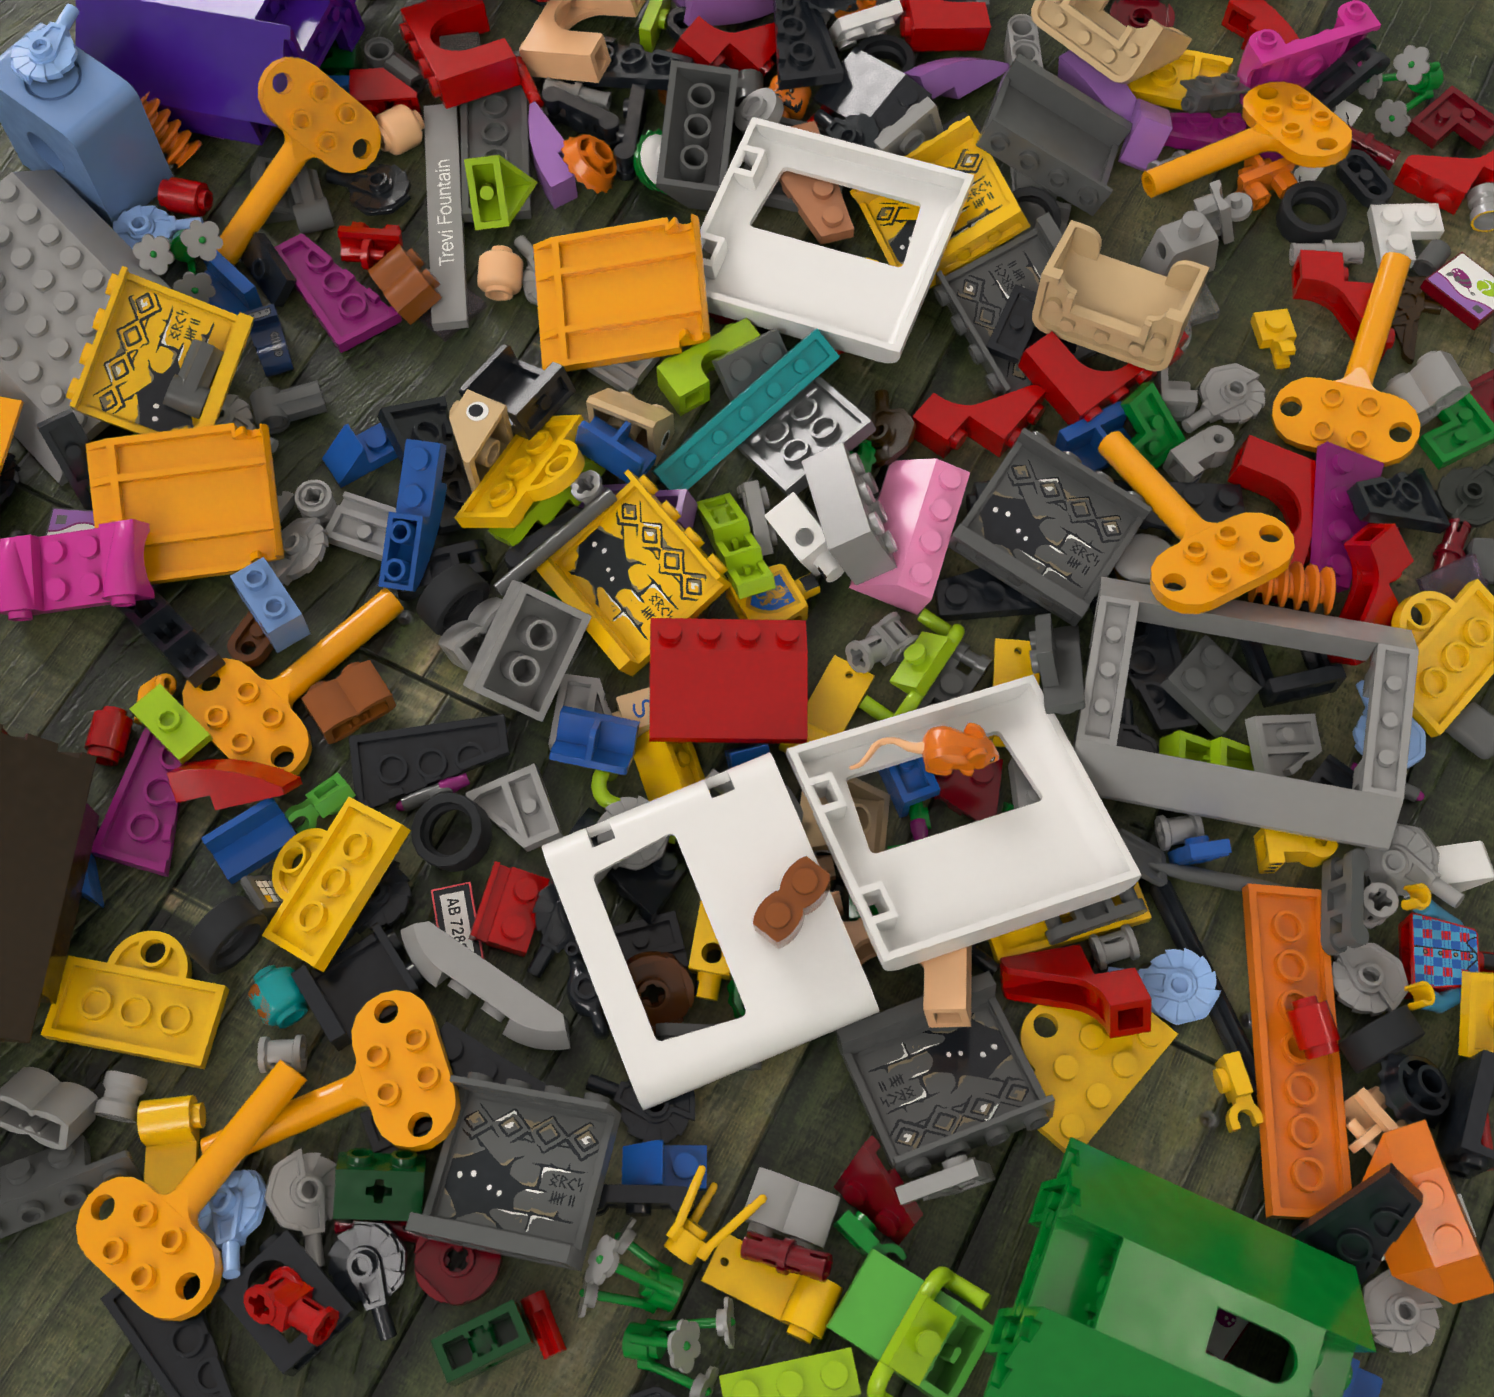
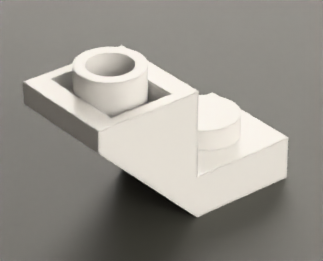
M1482 841L1436 847L1439 852L1438 873L1441 874L1440 879L1459 892L1494 880V869ZM1410 895L1404 896V899H1411Z

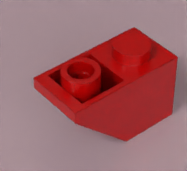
M384 68L350 70V95L367 108L375 118L378 114L399 104L409 107L411 111L416 110L422 117L417 92Z

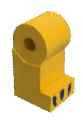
M1260 828L1253 836L1259 874L1275 873L1284 863L1300 862L1306 867H1318L1328 860L1338 848V842Z

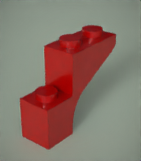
M698 16L680 36L672 53L692 57L695 64L721 67L725 63L730 69L739 71L755 69L760 71L763 77H765L775 65L772 61V58L776 55L775 23L731 33L711 26Z
M1494 149L1490 153L1478 158L1410 155L1405 160L1393 185L1429 203H1438L1440 209L1455 215L1471 188L1483 183H1494Z
M1300 250L1291 270L1293 299L1307 300L1326 307L1335 315L1353 343H1355L1374 283L1348 281L1349 270L1348 267H1344L1343 252ZM1390 328L1380 362L1387 349L1393 347L1395 340L1394 328Z
M1030 385L976 405L952 403L933 393L912 416L913 421L917 425L914 439L944 459L952 449L958 450L967 437H969L1000 458L1008 448L1012 449L1023 428H1026L1029 423L1035 425L1040 420L1046 408L1042 405L1046 390L1038 385Z
M1368 523L1343 544L1352 566V585L1339 618L1391 626L1393 613L1399 603L1389 583L1399 579L1402 571L1412 564L1414 560L1396 524ZM1327 655L1331 663H1342L1351 666H1357L1365 662L1362 660Z
M1080 944L1000 958L1001 990L1004 997L1009 1000L1086 1013L1100 1022L1110 1039L1151 1032L1152 999L1135 967L1094 974Z

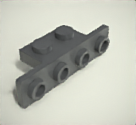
M1050 613L1035 616V631L1029 632L1031 645L1029 652L1033 674H1041L1045 713L1070 714L1076 710L1084 709L1086 704L1079 626L1073 627L1071 625L1053 628Z
M84 1135L79 1136L65 1150L48 1148L0 1167V1238L82 1207L92 1191L103 1182L113 1178L134 1177L143 1181L142 1172L129 1151L126 1150L91 1163L90 1145Z

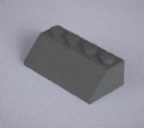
M671 60L656 187L687 208L709 211L728 169L739 70Z

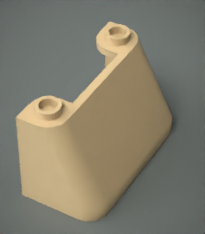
M1035 0L1031 8L1032 20L1039 28L1110 80L1120 84H1129L1177 60L1192 41V38L1173 27H1164L1153 19H1150L1147 24L1148 26L1144 28H1134L1129 25L1126 27L1103 10L1109 0Z
M1071 220L1042 272L1032 312L1034 325L1046 334L1053 331L1060 339L1150 371L1166 369L1175 354L1210 267L1193 261L1182 260L1173 264L1167 277L1100 254L1102 246L1100 234L1088 225Z

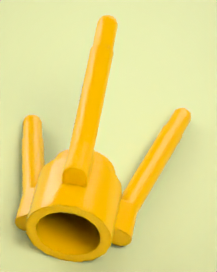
M700 1165L691 1181L675 1222L666 1234L669 1238L664 1246L689 1265H692L697 1257L705 1262L714 1248L766 1202V1195L761 1194L706 1242L704 1239L708 1232L698 1225V1222L718 1189L717 1183L712 1182L690 1219L687 1218L706 1172L705 1166Z

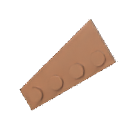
M816 121L790 126L820 134ZM789 171L782 173L779 182L782 185L783 192L798 207L799 215L820 245L854 237V227L838 184Z

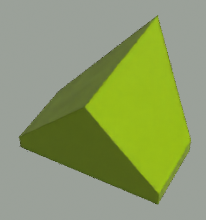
M500 155L464 159L475 230L509 226L538 182Z

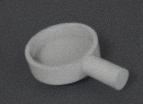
M770 88L755 90L741 102L739 107H734L733 121H735L736 127L743 134H745L752 117L779 123L784 111L783 101Z

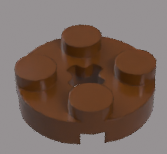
M647 951L627 959L626 963L654 1035L656 1036V1024L682 1023L684 1021L683 1017L688 1013L689 1007H692L694 1002V986L686 967L672 953ZM650 984L664 989V992L658 994V1001L652 1003L648 997L641 998V993Z

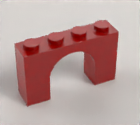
M427 0L400 9L403 23L399 24L402 38L405 44L408 43L414 61H418L423 78L425 80L428 79L433 97H440L446 109L521 85L516 57L505 38L468 50L451 51L445 49L455 42L490 31L483 0Z
M900 0L903 13L900 15V35L905 37L906 43L913 51H983L991 30L985 2Z
M1053 331L1026 349L1018 364L1020 370L1033 385H1038L1046 390L1044 398L1068 426L1082 419L1090 422L1104 412L1102 408L1110 402L1113 405L1124 400L1131 392L1129 388L1136 383L1141 385L1143 382H1148L1157 373V371H1150L1130 363L1113 371L1091 369L1079 362ZM1185 331L1168 366L1176 362L1184 353L1181 348L1189 338Z
M1249 435L1236 451L1227 482L1239 484L1242 488L1268 498L1280 509L1287 527L1294 536L1295 549L1289 567L1294 561L1301 562L1304 566L1311 558L1316 461ZM1273 596L1270 601L1278 604L1277 596Z

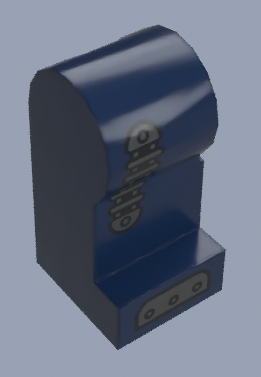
M274 303L243 312L254 317L250 335L266 377L294 370L283 326Z

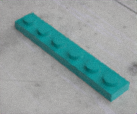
M814 329L655 467L652 473L667 490H688L840 356L818 329Z

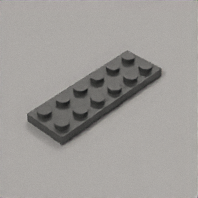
M513 51L515 57L520 56V51ZM521 85L460 105L462 216L464 223L474 222L464 159L500 155L531 177L528 99ZM531 194L513 220L532 219Z

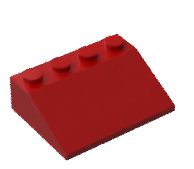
M650 618L649 742L807 743L808 650L806 620Z

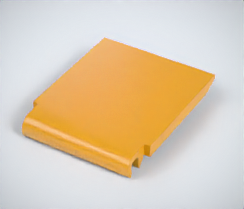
M691 214V222L688 224L679 223L676 217H673L669 222L666 217L550 237L533 244L542 369L545 370L552 362L563 365L566 372L680 354L682 353V346L708 341L711 338L698 216Z
M235 423L106 438L86 443L95 528H99V524L129 519L149 524L150 532L147 535L144 546V564L151 585L234 574L262 557L267 562L283 559L284 548L269 426L260 423L259 429L249 430L245 426L237 428Z

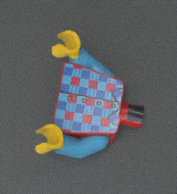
M1425 884L1406 885L1403 889L1409 893L1411 899L1402 900L1401 908L1403 910H1413L1415 913L1409 914L1398 924L1399 960L1403 964L1408 981V986H1404V991H1408L1404 999H1414V1002L1407 1004L1410 1011L1422 1008L1435 1013H1443L1461 1003L1462 971L1494 973V953L1479 951L1477 931L1474 928L1464 926L1462 921L1436 904L1431 899L1430 890Z

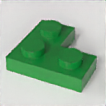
M1143 382L1120 404L1137 433L1130 442L1155 469L1166 460L1171 449L1186 441L1153 382Z
M1469 392L1461 400L1442 410L1437 415L1443 423L1442 426L1423 434L1417 442L1436 468L1440 470L1493 444L1494 423Z

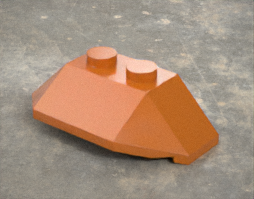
M1426 1119L1384 1132L1362 1182L1392 1163L1423 1194L1422 1206L1398 1240L1393 1242L1384 1254L1392 1276L1452 1304L1494 1293L1493 1278Z

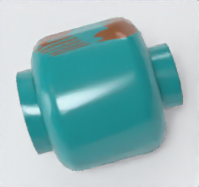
M270 965L255 974L253 978L255 982L248 991V998L265 1025H277L281 1029L287 1028L297 1023L307 1014L308 1003L291 976V973L296 971L294 968L288 966L276 968L275 965Z

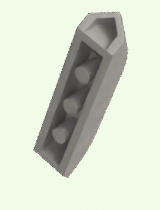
M430 921L415 923L400 930L406 952L419 973L434 987H437L446 978L450 977L452 979L447 986L466 999L472 993L485 1001L481 1009L500 1023L505 1016L508 1017L509 1021L503 1032L504 1036L522 1045L537 1049L563 1050L571 1048L568 1020L564 1014Z

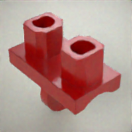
M352 222L350 226L340 225L337 230L341 244V261L361 262L362 268L366 270L371 269L374 264L379 262L398 244L403 247L402 232L398 225L386 224L382 229L369 228L364 222Z

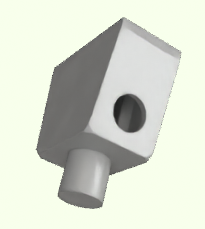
M1188 211L1183 215L1182 219L1157 229L1139 265L1143 269L1166 277L1173 264L1182 260L1210 267L1208 272L1213 271L1216 264L1218 236L1204 214L1197 211Z

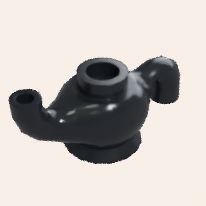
M569 942L565 946V952L570 965V974L567 981V996L570 1005L579 1015L590 1017L594 1035L599 1040H605L611 1033L609 1024L603 1015L601 1003L579 946L575 942Z

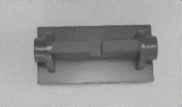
M1222 73L1221 76L1216 77L1197 76L1195 79L1181 80L1179 83L1187 89L1186 96L1181 101V107L1190 114L1208 111V108L1212 111L1232 109L1239 103L1240 94L1251 90L1240 82L1238 76L1231 73Z

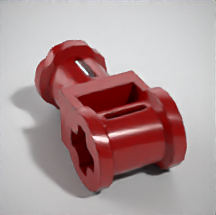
M280 1266L271 1273L267 1282L253 1285L244 1294L245 1309L255 1322L269 1324L280 1332H284L292 1326L305 1334L307 1341L316 1347L323 1344L329 1338L339 1319V1311L331 1306L325 1308L312 1299L314 1288L303 1282L299 1274L287 1266Z

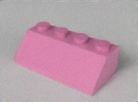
M937 458L895 460L892 464L888 465L877 501H880L888 518V521L883 523L885 531H890L898 551L893 553L897 568L859 585H855L851 580L849 588L918 615L932 600L970 472Z

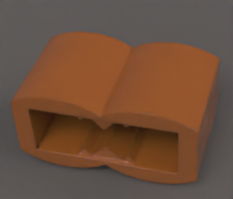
M398 244L369 269L368 273L396 312L411 325L442 298L436 289L441 284L427 268L422 270L421 267L425 265V262L412 247L406 251Z
M370 660L347 665L336 679L313 684L308 689L307 694L302 697L307 711L328 744H333L348 737L362 725L379 719L396 707L392 693Z
M807 856L794 862L784 874L780 890L767 896L757 908L753 919L755 931L778 949L788 945L800 932L805 915L815 911L827 897L831 884L830 874Z

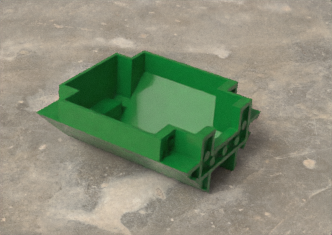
M1070 1137L1057 1178L1041 1183L1028 1224L1039 1228V1232L1013 1308H1000L998 1310L984 1352L996 1357L983 1397H1342L1343 1392L1348 1388L1352 1380L1353 1369L1351 1362L1354 1352H1376L1356 1266ZM1218 1308L1283 1337L1290 1344L1279 1383L1269 1382L1205 1353Z

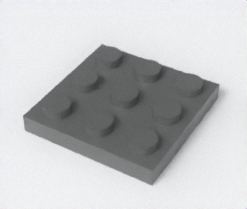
M818 376L736 448L786 496H789L792 492L797 495L808 486L802 460L841 442L850 452L875 432L876 428L871 419L822 377Z

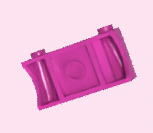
M1353 0L1339 7L1333 29L1323 30L1313 36L1295 39L1286 44L1276 31L1270 29L1260 30L1250 36L1241 58L1237 76L1240 78V82L1250 89L1268 82H1288L1304 88L1354 45L1364 39L1369 32L1379 30L1381 24L1367 4L1359 0ZM1362 61L1357 63L1359 67L1362 65ZM1247 93L1240 94V102L1242 105L1243 98Z
M129 519L99 524V528L40 537L29 534L0 539V614L8 615L9 621L33 620V615L104 605L129 607L136 605V601L154 599V590L149 582L144 564V546L147 535L150 532L149 524Z

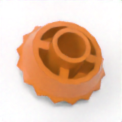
M592 135L569 137L568 140L563 141L564 146L561 148L564 154L563 161L568 165V171L575 175L577 182L583 183L586 189H593L596 193L601 191L607 193L609 189H612L617 165L611 148L604 141Z

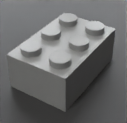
M841 442L802 460L828 550L853 583L859 585L897 568L893 553L898 551L892 534L889 530L885 531L883 523L887 522L888 518L880 501H875L873 495L878 492L876 482L870 472L865 473L859 455L857 453L850 454L846 446Z
M512 580L463 685L474 692L543 722L592 616L531 586Z

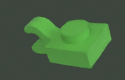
M337 772L305 795L307 797L305 801L287 809L284 815L290 823L300 816L305 817V822L295 829L299 833L306 829L316 828L319 816L325 818L329 814L339 813L347 798H353L356 794Z

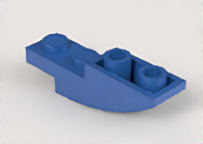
M406 439L396 512H389L378 587L416 592L423 578L435 544L444 507L447 484L441 483L447 445Z

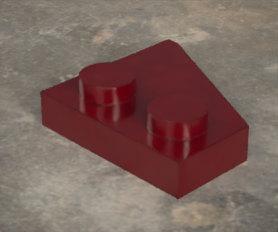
M1003 759L990 763L983 769H974L972 776L963 775L960 769H953L950 775L934 774L941 790L939 795L933 798L944 801L949 809L960 816L964 814L975 822L997 815Z
M871 1135L834 1185V1188L850 1205L856 1207L872 1221L882 1234L888 1236L899 1246L924 1214L916 1201L900 1205L895 1188L904 1185V1182L896 1169L886 1171L875 1153L881 1145Z

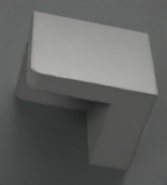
M1168 367L1158 371L1154 385L1174 420H1185L1195 411L1198 403V391L1191 390L1189 382L1169 381Z

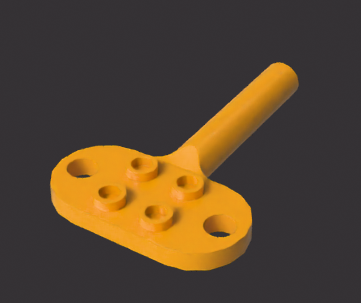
M283 57L275 60L263 71L259 80L258 99L262 111L271 122L283 131L285 141L220 235L223 240V246L216 250L233 266L237 264L243 255L254 232H259L309 159L317 158L325 165L341 173H356L366 169L375 160L379 152L381 132L375 117L322 70L305 59ZM278 73H284L288 84L284 91L278 93L273 88V79ZM363 139L366 143V151L361 157H356L353 153V145L357 140Z
M1268 82L1249 90L1243 98L1242 118L1250 127L1249 129L1144 171L1141 176L1142 185L1146 194L1154 198L1267 151L1278 152L1295 165L1308 168L1327 167L1337 164L1346 158L1351 149L1352 130L1341 118L1306 89L1288 82Z
M1388 252L1382 256L1344 377L1336 381L1304 377L1290 382L1279 391L1273 402L1272 423L1276 434L1285 443L1298 449L1317 453V446L1330 442L1384 463V467L1400 463L1412 453L1420 434V421L1416 410L1406 400L1392 394L1380 392L1373 387V381L1411 265V259L1406 255ZM1287 402H1295L1299 404L1302 410L1295 416H1286L1281 412L1280 408ZM1403 427L1410 432L1411 437L1405 442H1396L1390 437L1389 433L1394 428Z
M1120 431L1111 432L1102 439L1098 452L1129 486L1145 499L1146 504L1152 507V511L1180 540L1179 543L1158 555L1151 567L1150 589L1156 600L1166 608L1182 614L1204 613L1278 577L1288 569L1295 549L1294 536L1287 525L1276 517L1263 513L1245 512L1232 516L1222 522H1207L1198 515ZM1273 535L1277 537L1279 541L1267 542L1264 541L1261 538V536ZM1176 583L1181 585L1183 589L1180 591H1170L1164 585Z
M383 588L273 679L261 678L250 667L239 660L222 658L226 664L210 676L220 678L217 688L211 691H204L201 688L202 684L195 688L186 681L182 693L183 707L213 738L211 742L227 759L253 761L276 767L274 761L278 754L292 752L294 754L293 761L286 767L277 768L299 775L308 764L312 744L308 730L301 719L293 712L294 703L313 684L323 679L401 614L404 608L392 592L387 588Z
M399 990L380 993L368 1001L356 1015L351 1030L352 1047L356 1057L354 1071L344 1078L292 1099L246 1156L365 1106L371 1109L374 1122L381 1135L399 1149L418 1152L431 1149L445 1140L456 1126L461 1109L457 1086L449 1081L451 1075H453L436 1019L427 1004L413 993ZM391 1005L398 1006V1013L394 1020L385 1024L380 1023L379 1017L384 1008ZM422 1117H431L433 1125L429 1133L422 1137L414 1136L413 1128L417 1120ZM222 1130L201 1138L202 1154Z
M280 1059L173 1191L168 1194H161L154 1187L137 1178L116 1177L100 1184L88 1195L82 1205L76 1224L77 1240L80 1248L90 1261L143 1311L165 1321H183L197 1315L210 1304L220 1287L223 1271L221 1254L212 1239L201 1230L198 1216L307 1081L304 1076ZM113 1198L115 1203L114 1211L107 1219L101 1220L99 1215L100 1207L106 1200ZM198 1276L200 1279V1289L193 1298L186 1300L184 1297V1286L191 1277Z

